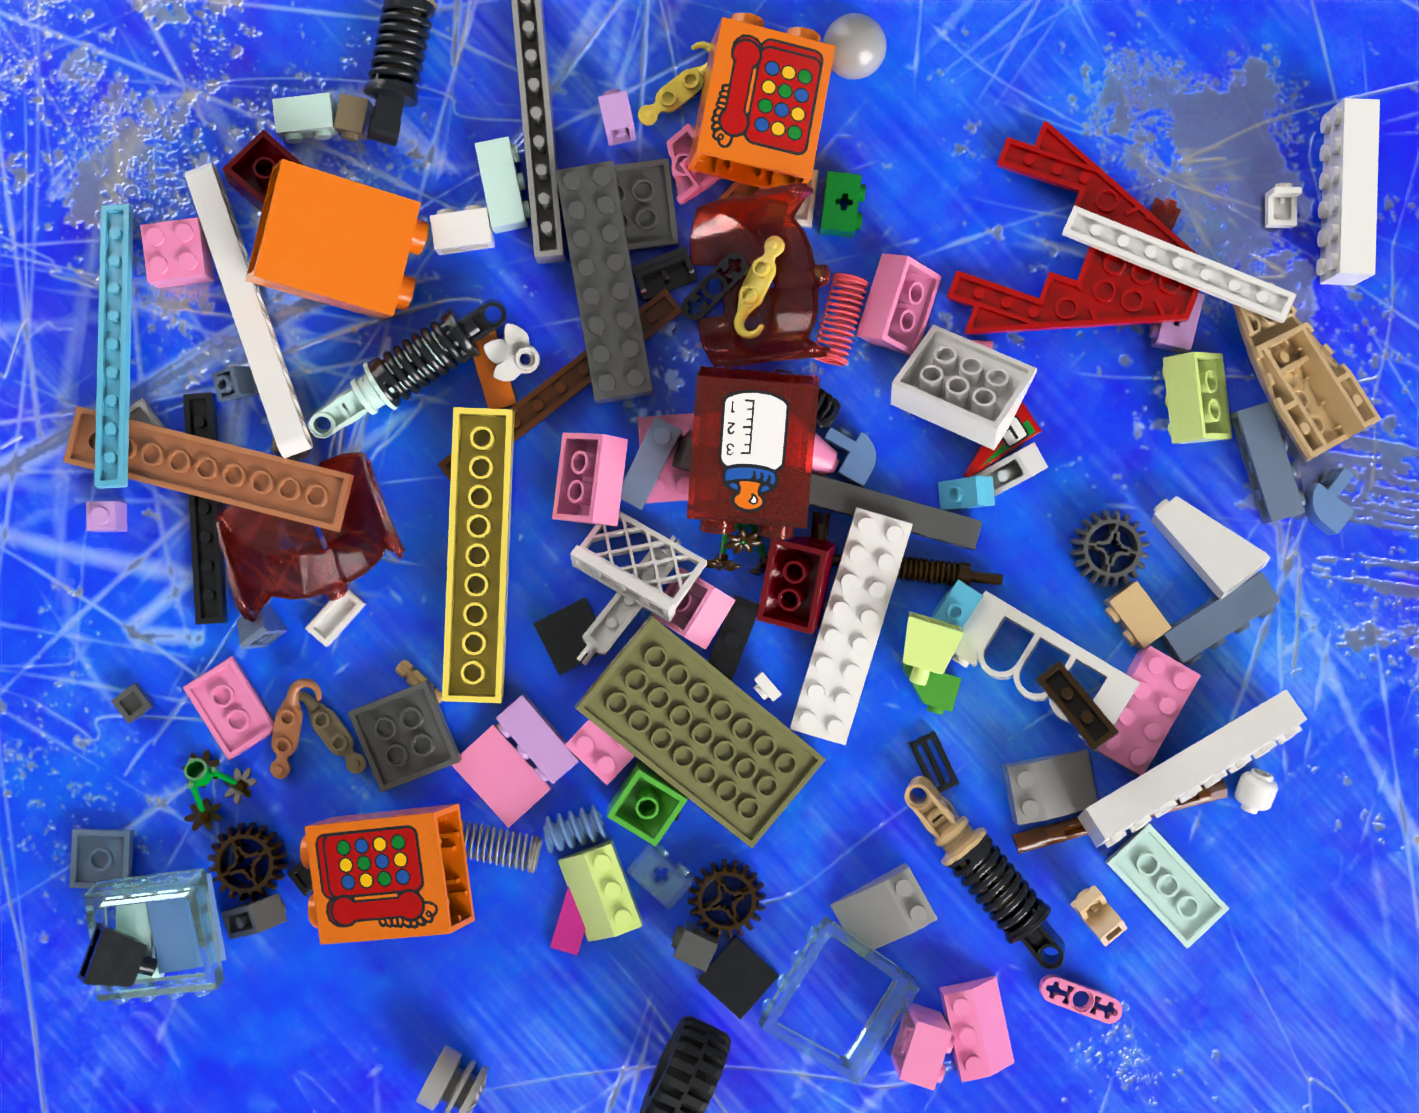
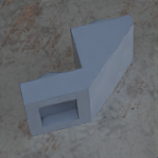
M232 366L212 374L218 402L260 395L250 366Z

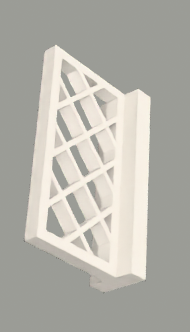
M619 511L618 520L623 523L624 529L607 532L606 525H595L580 546L576 545L570 553L572 566L670 622L676 614L675 609L706 567L707 560ZM642 533L646 535L648 543L631 546L629 535ZM626 536L628 547L611 550L610 538ZM605 540L608 551L594 553L588 548L595 541ZM665 546L671 550L672 557L655 560L653 548ZM649 549L652 561L635 564L633 552ZM630 554L632 565L618 567L614 564V556ZM689 560L697 565L692 572L680 574L677 562ZM674 563L676 575L659 578L657 566ZM654 568L655 580L644 582L638 578V570ZM678 581L680 590L674 598L663 593L661 585Z

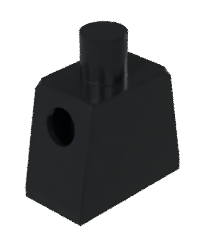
M97 922L77 978L87 985L131 987L134 985L138 973L148 976L154 974L157 967V959L144 956L147 945L142 941Z

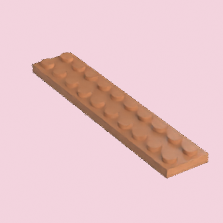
M77 406L63 460L64 463L95 470V410ZM129 419L128 479L340 532L354 475Z

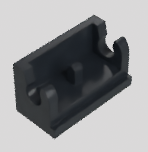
M686 246L632 267L633 275L644 302L652 299L665 288L670 292L697 281L696 272Z

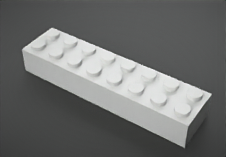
M1286 689L1085 808L1077 818L1096 847L1105 844L1109 848L1127 835L1126 830L1130 829L1134 833L1152 820L1151 815L1154 814L1156 818H1159L1178 805L1176 800L1179 799L1181 803H1184L1197 795L1198 792L1203 790L1201 785H1204L1207 789L1228 775L1226 770L1230 774L1238 771L1253 760L1251 755L1256 760L1277 746L1276 741L1281 745L1302 731L1300 725L1307 718Z

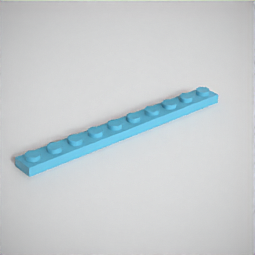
M130 204L101 206L94 487L98 489L128 487L134 208Z

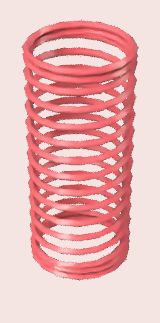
M834 273L831 280L833 284L830 285L831 291L828 292L830 297L826 299L828 303L825 304L827 309L823 311L825 315L822 316V320L824 322L820 323L822 328L818 329L820 334L817 335L818 341L815 342L817 347L813 348L814 351L811 356L827 364L846 366L848 360L842 356H849L850 354L840 349H852L849 345L843 343H853L851 339L846 337H855L853 333L848 331L857 330L851 325L858 324L857 321L853 320L860 318L855 313L861 312V309L858 307L863 306V303L858 300L865 299L860 294L866 293L864 289L868 288L869 283L855 275ZM837 286L843 290H835L833 287ZM831 293H837L841 296H833ZM829 299H835L842 303L831 302ZM828 305H833L840 309H831ZM827 311H831V312H833V313H835V314H838V315H841V316L829 315V314L826 313V312H827ZM824 318H831L839 322L827 321ZM823 324H829L836 328L825 327ZM821 330H827L837 335L825 334ZM824 336L835 341L823 340L820 337ZM818 343H825L836 348L821 346ZM816 349H823L828 352L817 351Z

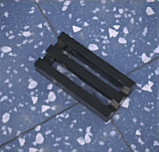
M934 730L929 732V734L918 737L914 741L908 742L923 776L928 778L935 786L917 748L918 745H922L939 781L940 786L936 788L940 793L960 784ZM931 739L951 780L947 783L927 743Z

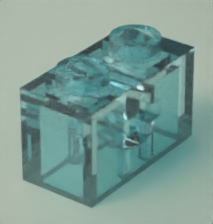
M648 842L627 866L626 872L670 910L693 884V879L690 877L692 872L680 861L676 865L668 857L670 852L663 845L658 843L655 847ZM657 867L660 870L664 867L667 868L666 875L668 878L666 879L663 876L659 879L656 878L657 871L655 868Z

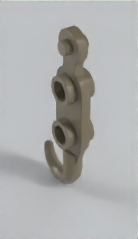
M300 691L299 701L306 705L311 725L327 748L334 755L343 756L346 759V767L351 773L363 772L367 767L366 757L355 752L354 738L338 715L331 708L318 702L308 692Z

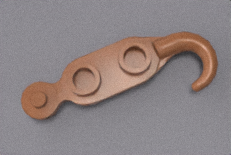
M308 678L295 680L290 685L286 698L276 712L271 747L276 753V760L271 763L270 772L277 779L286 778L290 774L291 764L289 756L297 750L303 721V713L299 702L300 690L304 687L311 688L315 693L316 700L320 701L322 699L320 686Z

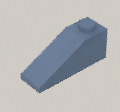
M655 417L623 481L621 500L640 510L643 509L682 435V430Z
M253 602L242 611L244 615L237 620L239 645L242 649L266 648L288 631L287 627L268 603L258 604Z

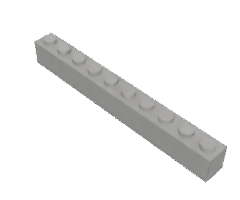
M511 0L534 257L538 264L566 262L562 207L555 171L558 170L543 0Z

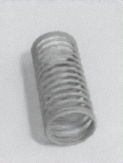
M462 820V828H463V829H464V824H465V821H464V820ZM471 821L468 822L464 837L465 850L466 842L471 827ZM477 822L474 824L466 857L469 855L470 860L475 857L476 861H479L482 857L483 863L488 859L489 864L493 863L495 859L496 866L501 862L502 867H504L508 862L509 868L514 864L515 870L520 866L523 871L527 866L528 873L532 872L533 874L535 872L540 855L542 837L537 836L535 839V835L532 836L524 863L529 836L528 833L525 835L523 848L517 863L522 832L519 833L516 849L511 861L516 834L513 831L509 850L504 861L509 829L506 831L504 844L498 859L499 845L503 833V828H501L491 859L497 828L496 826L493 828L490 846L485 857L486 843L490 832V825H488L484 843L478 857L484 825L481 824L477 844L472 855L473 841L478 825Z

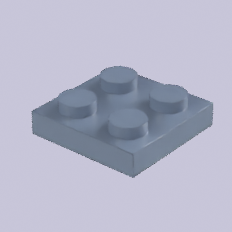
M72 829L69 888L130 889L132 886L134 830Z

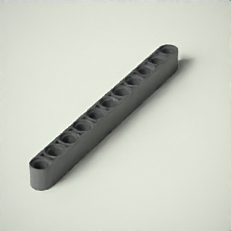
M686 438L679 439L672 464L673 467L707 477L714 476L718 480H722V472L724 470L718 459L719 447ZM784 466L777 472L779 476L778 485L775 490L768 493L853 517L856 507L912 523L913 526L910 532L912 534L970 550L976 549L983 523L977 519Z

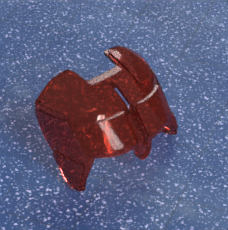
M790 183L755 191L753 195L727 197L709 202L696 209L690 233V258L693 265L716 267L726 255L737 252L747 258L751 267L754 260L764 255V244L767 238L776 235L785 242L784 251L775 258L776 273L771 282L774 283V287L768 289L762 303L748 315L744 323L747 331H753L760 324H763L764 329L756 338L745 339L739 336L734 328V319L738 309V294L746 276L723 299L724 312L721 316L704 318L698 321L703 350L715 368L724 367V369L768 361L827 357V353L831 352V347H821L809 339L816 324L818 313V289L829 283L830 270L825 264L815 265L812 247L807 235L794 218L804 200L813 193V188L809 187L806 183ZM741 259L737 262L731 260L729 264L732 267L727 273H724L722 270L720 271V275L724 276L729 284L733 279L728 276L733 271L739 273L742 270L740 267Z
M365 452L340 454L326 459L318 465L319 467L354 475L340 532L320 527L327 543V548L323 549L313 525L230 505L217 515L216 527L219 544L228 566L226 572L235 605L245 620L256 621L258 613L271 597L295 600L311 598L325 593L328 600H337L347 593L348 583L366 574L380 561L385 553V549L394 552L399 559L403 558L402 553L406 551L384 503L372 462L368 459Z

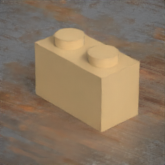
M1130 581L1103 601L1107 607L1104 610L1106 615L1114 624L1119 623L1124 630L1122 636L1131 647L1136 646L1137 648L1144 649L1172 628L1138 581Z

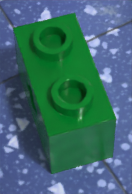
M827 171L819 234L853 238L855 231L861 230L863 213L858 212L859 202H864L866 185L861 184L862 175ZM841 200H846V211L841 210Z

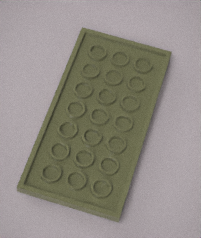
M652 615L648 617L574 706L580 713L750 848L755 846L826 760L820 753Z

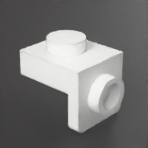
M1278 183L1265 193V228H1294L1297 226V197L1302 194V187H1293L1292 183Z

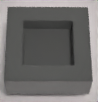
M134 683L111 700L128 724L133 723L155 706L139 683Z

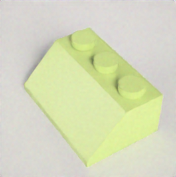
M1189 352L1164 357L1162 376L1166 385L1165 404L1169 412L1170 423L1168 432L1172 439V444L1232 439L1223 354Z
M612 839L558 859L567 887L569 886L586 928L585 935L588 942L616 937L642 927V917Z

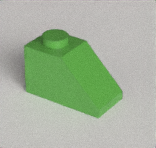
M902 661L901 668L909 681L913 666ZM930 671L925 686L909 682L919 701L927 704V711L943 715L944 710L952 712L962 678Z

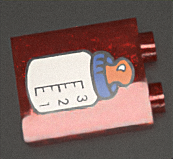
M700 367L696 378L687 519L700 520L699 529L701 531L711 534H731L735 532V523L758 524V534L760 536L771 539H790L794 537V528L807 529L819 376Z

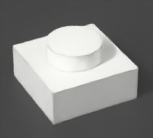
M760 672L753 678L757 683L753 688L763 700L769 697L772 701H775L782 695L763 672Z

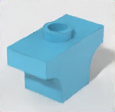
M972 476L938 482L941 510L948 511L995 506L993 477Z
M957 579L952 588L945 593L931 614V618L963 627L983 595Z

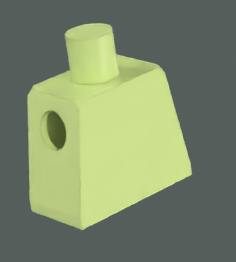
M909 611L903 653V663L913 666L909 681L925 686L930 671L943 674L963 637V627Z

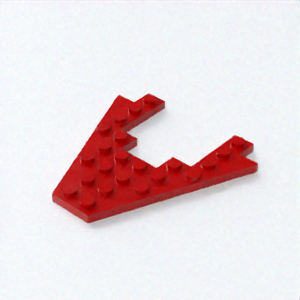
M1043 122L1035 146L1010 137L1006 138L997 167L1077 193L1075 206L1197 254L1050 123ZM1089 247L1078 279L1074 280L1049 271L1039 298L957 270L949 289L947 300L973 308L964 334L976 335L1188 321L1200 290Z

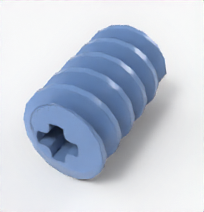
M591 805L590 814L588 815L583 807L580 808L579 817H576L572 810L568 811V820H564L562 815L558 813L556 823H553L551 818L546 816L545 826H543L544 838L550 854L553 852L554 845L559 851H563L565 841L570 848H574L576 838L582 846L587 844V836L594 843L598 841L599 833L605 840L607 839L601 812L597 810L595 805Z

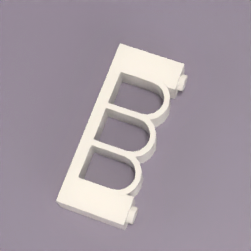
M986 590L982 599L964 624L963 637L952 657L953 661L965 668L969 664L976 667L980 663L983 671L997 680L1013 678L1018 692L1024 698L1031 701H1045L1049 699L1053 713L1060 720L1068 723L1070 722L1045 692H1029L1020 682L1022 669L1040 640L1070 657L1065 664L1069 672L1077 661L1106 679L1093 701L1113 725L1117 722L1140 684L1137 680ZM1007 619L1032 634L1033 638L1012 669L998 672L992 670L986 664L985 653L1003 622Z

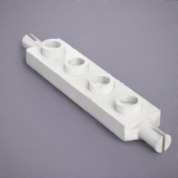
M671 536L670 540L679 545L682 544L679 539L676 541V537ZM665 546L663 549L660 547L653 548L655 560L672 557L671 550ZM650 551L640 563L652 561ZM674 563L657 566L659 578L667 577L674 568ZM654 568L637 571L638 578L644 582L656 579ZM617 592L582 636L587 646L576 659L579 662L582 661V664L586 666L596 652L606 655L643 607Z

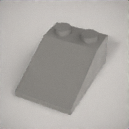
M1088 749L1002 764L1011 818L1017 825L1050 820L1084 811L1085 808L1097 802Z
M906 862L830 904L858 956L910 935L938 919Z

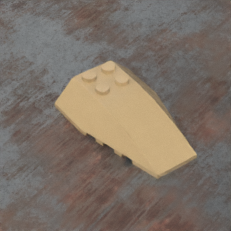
M1233 304L1240 333L1259 383L1275 414L1305 462L1382 420L1351 370L1345 363L1339 365L1331 356L1334 351L1327 343L1324 345L1320 344L1312 335L1313 327L1308 322L1302 323L1296 317L1295 313L1297 310L1293 305L1285 322L1282 324Z

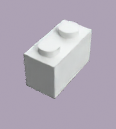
M469 205L465 207L464 211L454 212V209H441L437 211L436 215H430L434 250L438 255L495 247L487 207Z

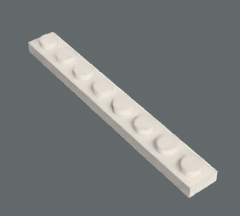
M1075 205L1062 232L1063 236L1282 324L1285 322L1297 295Z

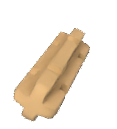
M408 660L401 661L395 669L396 673L402 678L405 677L407 679L406 682L410 686L428 680L418 670H414V666ZM433 688L440 704L442 702V692L438 688Z

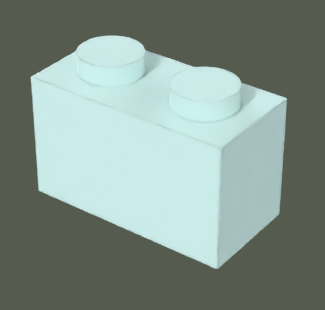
M330 92L272 99L275 130L282 141L295 144L302 142L304 138L314 137L316 140H328L331 138V135H338L334 128L337 113L336 101Z

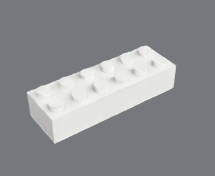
M1344 98L1329 110L1321 120L1320 131L1324 133V144L1321 146L1319 154L1320 161L1323 162V173L1319 177L1322 201L1318 207L1321 230L1317 236V245L1321 247V251L1316 265V273L1320 276V284L1356 285L1375 275L1380 99Z

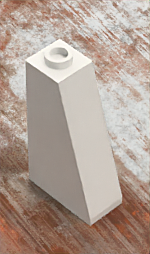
M1178 496L1170 502L1167 499L1163 500L1153 509L1155 513L1151 522L1220 600L1265 567L1271 558L1266 552Z

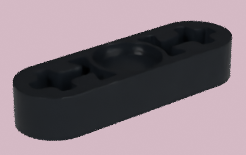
M737 252L726 255L684 299L682 303L684 316L693 321L705 319L747 275L750 267L747 258ZM741 259L740 267L742 270L739 273L733 271L728 276L733 279L729 284L728 280L718 273L721 270L727 273L732 267L729 264L730 261L734 260L737 262ZM713 279H720L723 283V290L718 295H711L708 291V284ZM701 291L707 298L713 300L710 305L708 301H704L699 308L702 310L700 314H690L692 309L690 303L692 301L698 303L703 298L699 295Z

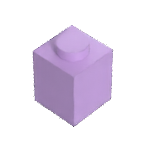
M119 501L86 502L87 531L127 532V503Z

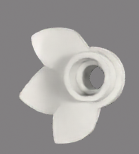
M507 323L505 325L504 339L493 340L483 346L488 359L497 364L493 377L505 382L515 380L521 373L529 374L539 366V354L534 347L530 346L528 334L514 324ZM524 354L529 357L528 365L521 363V355Z

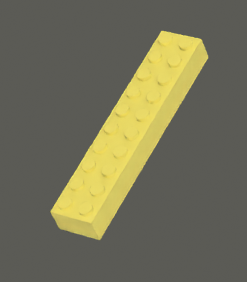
M453 407L442 701L502 703L504 700L515 412L510 409Z

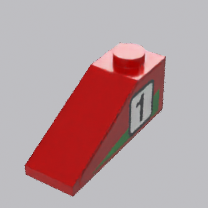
M1023 402L1020 404L1008 430L995 450L981 444L979 445L962 474L963 478L975 475L1042 431Z

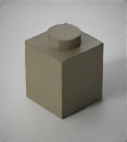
M340 94L334 128L341 135V138L350 142H358L359 139L368 140L367 133L374 106L369 99Z

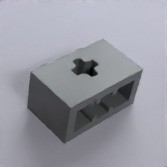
M686 920L683 927L677 926L671 940V947L674 948V958L704 972L707 971L718 947V937L715 936L714 932L707 933L704 927L697 926V924Z

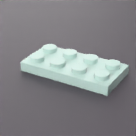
M1150 823L1140 828L1105 861L1187 949L1229 910V907Z

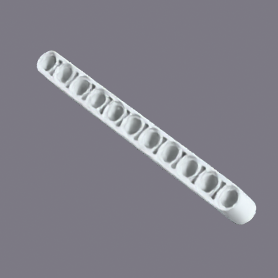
M213 162L186 171L185 178L277 447L284 458L313 448V443L259 286L245 281L250 260L220 174Z

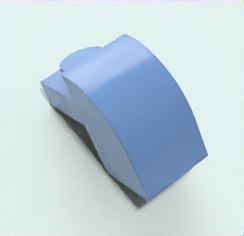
M830 427L823 440L848 454L837 475L856 486L863 487L872 473L876 462V451L872 441L863 432L854 441L850 439L852 434L845 429L837 427L835 430Z
M1346 467L1330 470L1321 481L1324 485L1320 483L1310 484L1304 493L1306 501L1304 509L1307 518L1326 535L1338 534L1356 512L1338 498V495L1355 475Z

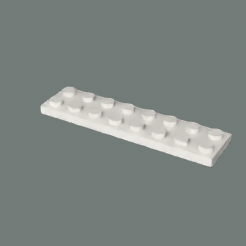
M856 507L791 721V730L846 745L913 526L912 523Z

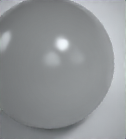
M849 13L837 18L828 27L823 38V43L836 46L831 70L838 76L846 79L856 80L871 75L882 64L886 54L887 43L883 29L878 22L865 14Z

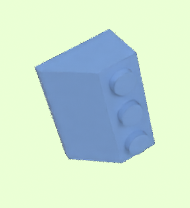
M200 872L143 886L159 974L199 968L227 960L211 873Z

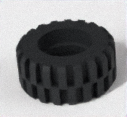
M693 1016L683 1017L659 1059V1063L655 1068L644 1096L640 1113H704L716 1090L717 1083L721 1078L728 1058L727 1055L731 1044L728 1034Z

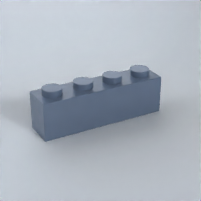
M1266 402L1230 414V421L1263 524L1305 513V497L1300 489L1298 490L1295 481L1297 477L1296 468L1292 462H1289L1286 452L1288 450V443L1285 436L1280 433L1278 427L1279 419L1270 403Z
M1257 572L1220 600L1215 596L1171 624L1172 628L1159 638L1174 660L1182 664L1186 662L1187 665H1190L1202 657L1201 652L1208 647L1215 649L1227 641L1225 637L1230 633L1235 632V634H1238L1251 626L1249 621L1257 616L1261 619L1274 612L1275 608L1273 606L1281 602L1263 572Z

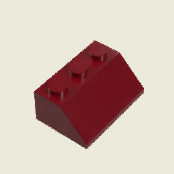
M263 129L222 169L227 183L262 212L272 168L281 159L300 165L303 164Z
M772 536L756 620L813 634L821 624L836 543L808 536Z

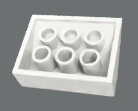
M933 325L892 381L891 405L995 450L1008 430L1037 372V368Z

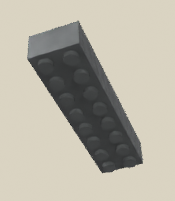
M612 160L555 170L594 400L598 405L654 395L614 162Z

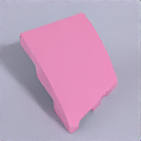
M689 123L666 142L668 153L672 160L671 169L677 187V201L681 205L722 179L687 170L695 126Z

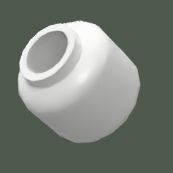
M1252 768L1251 771L1241 774L1234 796L1241 803V809L1257 814L1258 811H1266L1271 808L1278 791V785L1274 781L1272 774L1261 769Z

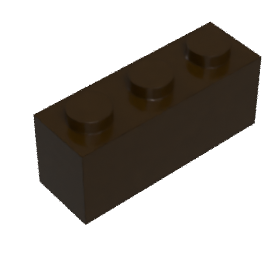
M1060 660L1036 679L1038 685L1094 753L1119 733Z

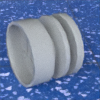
M445 1045L416 1102L433 1111L440 1101L443 1100L446 1102L444 1113H450L453 1106L459 1109L458 1113H471L486 1086L487 1073L490 1068L483 1065L477 1077L472 1075L471 1072L477 1061L473 1059L463 1070L459 1068L463 1054Z

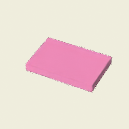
M234 656L229 657L183 687L228 761L273 733L275 720Z
M495 724L460 754L462 760L459 763L452 765L508 828L552 789L547 782H544L534 770L535 768L518 753L515 746L500 732Z

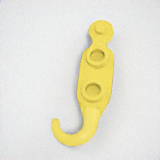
M705 41L697 42L691 46V49L702 48L709 52L711 43ZM707 63L682 71L657 92L654 104L644 105L639 109L638 119L640 123L645 126H651L656 123L660 113H672L697 95L703 87Z
M773 235L767 238L764 244V255L754 260L739 290L734 328L742 338H756L764 329V325L760 324L757 329L747 331L744 323L748 315L762 303L775 276V258L785 248V242L779 236Z

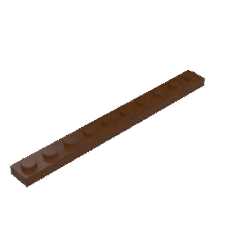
M666 288L639 308L644 341L646 342L683 313L681 307ZM586 350L509 408L515 412L514 443L591 384ZM452 453L438 463V466L449 480H451Z

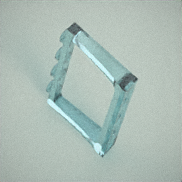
M205 868L98 880L84 894L89 940H91L97 922L108 926L107 907L175 899L188 900L205 973L135 980L134 985L131 987L96 985L98 1002L112 1000L114 1005H121L128 1002L131 998L138 997L141 1002H149L158 995H167L168 999H177L187 992H194L195 996L200 997L220 987L225 978L213 922Z
M824 916L818 927L813 925L806 935L808 943L803 951L797 950L791 959L793 967L788 975L782 974L776 983V990L778 991L773 999L767 998L761 1007L762 1016L758 1022L763 1031L859 1086L919 992L920 987L914 976ZM829 938H836L893 979L865 1026L844 1056L835 1054L777 1022Z

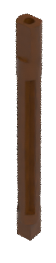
M1223 779L1207 789L1204 785H1201L1203 790L1184 803H1181L1179 799L1176 800L1178 805L1167 813L1226 798L1227 787ZM1073 818L1012 835L1017 853L1021 854L1088 835L1079 819Z

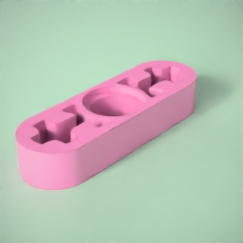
M1048 974L1040 980V994L1050 1003L1107 1024L1117 1022L1122 1015V1006L1112 995L1055 974ZM1056 982V985L1061 990L1067 991L1066 1001H1063L1065 996L1058 992H1053L1052 996H1050V992L1046 989L1047 985H1053ZM1078 991H1084L1088 995V1001L1084 1006L1079 1007L1073 1004V996ZM1095 996H1098L1096 1001L1104 1006L1111 1002L1114 1012H1108L1104 1016L1105 1013L1100 1008L1094 1006Z

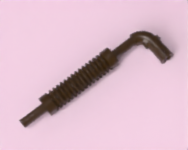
M813 512L811 537L830 542L828 540L831 514H823L821 525V512ZM834 554L832 565H839L841 555ZM904 555L896 580L900 578L901 581L906 579L909 582L911 579V582L916 580L917 583L922 581L925 584L927 581L928 584L933 582L934 585L938 583L940 586L942 584L947 586L949 584L952 587L957 579H959L968 586L970 582L1001 586L1003 574L972 571L971 563L959 562L956 564L955 561L952 563L947 561L945 563V560L940 562L939 559L936 561L931 559L929 561L928 558L923 560L922 557L918 560L917 557L913 559L912 556H909L907 559V556Z

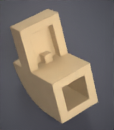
M1095 885L1081 891L1075 900L1070 903L1078 916L1104 947L1127 929L1123 920L1107 903L1104 895Z

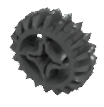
M1102 510L1101 518L1097 513L1090 515L1092 523L1087 519L1081 521L1085 530L1075 528L1074 533L1080 536V539H1071L1070 543L1078 545V550L1070 551V555H1079L1080 560L1073 562L1074 567L1084 566L1079 573L1080 576L1091 573L1088 579L1089 583H1095L1099 578V586L1106 587L1109 580V584L1113 588L1118 587L1119 579L1123 585L1129 583L1128 575L1132 578L1139 576L1138 572L1134 569L1135 567L1137 569L1145 568V564L1139 560L1140 558H1149L1147 552H1142V548L1148 547L1149 542H1141L1140 537L1146 535L1145 530L1136 532L1140 525L1139 521H1134L1129 525L1131 515L1125 514L1120 520L1121 514L1119 510H1114L1111 517L1108 510ZM1103 525H1109L1108 532H1105L1104 538L1101 541L1090 540L1096 529ZM1118 528L1128 537L1130 547L1121 543ZM1112 543L1111 546H1114L1115 550L1120 551L1107 555L1108 551L1098 546ZM1088 549L1098 554L1101 569L1096 567L1090 559ZM1119 556L1129 557L1127 563L1120 570L1110 573L1111 566H1114L1115 560Z

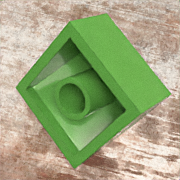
M638 759L607 805L606 817L656 847L688 798Z

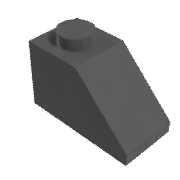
M279 893L221 912L229 939L258 934L288 921L285 914L286 907L280 899Z

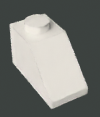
M1035 442L975 474V476L993 477L995 497L1045 470L1048 466Z

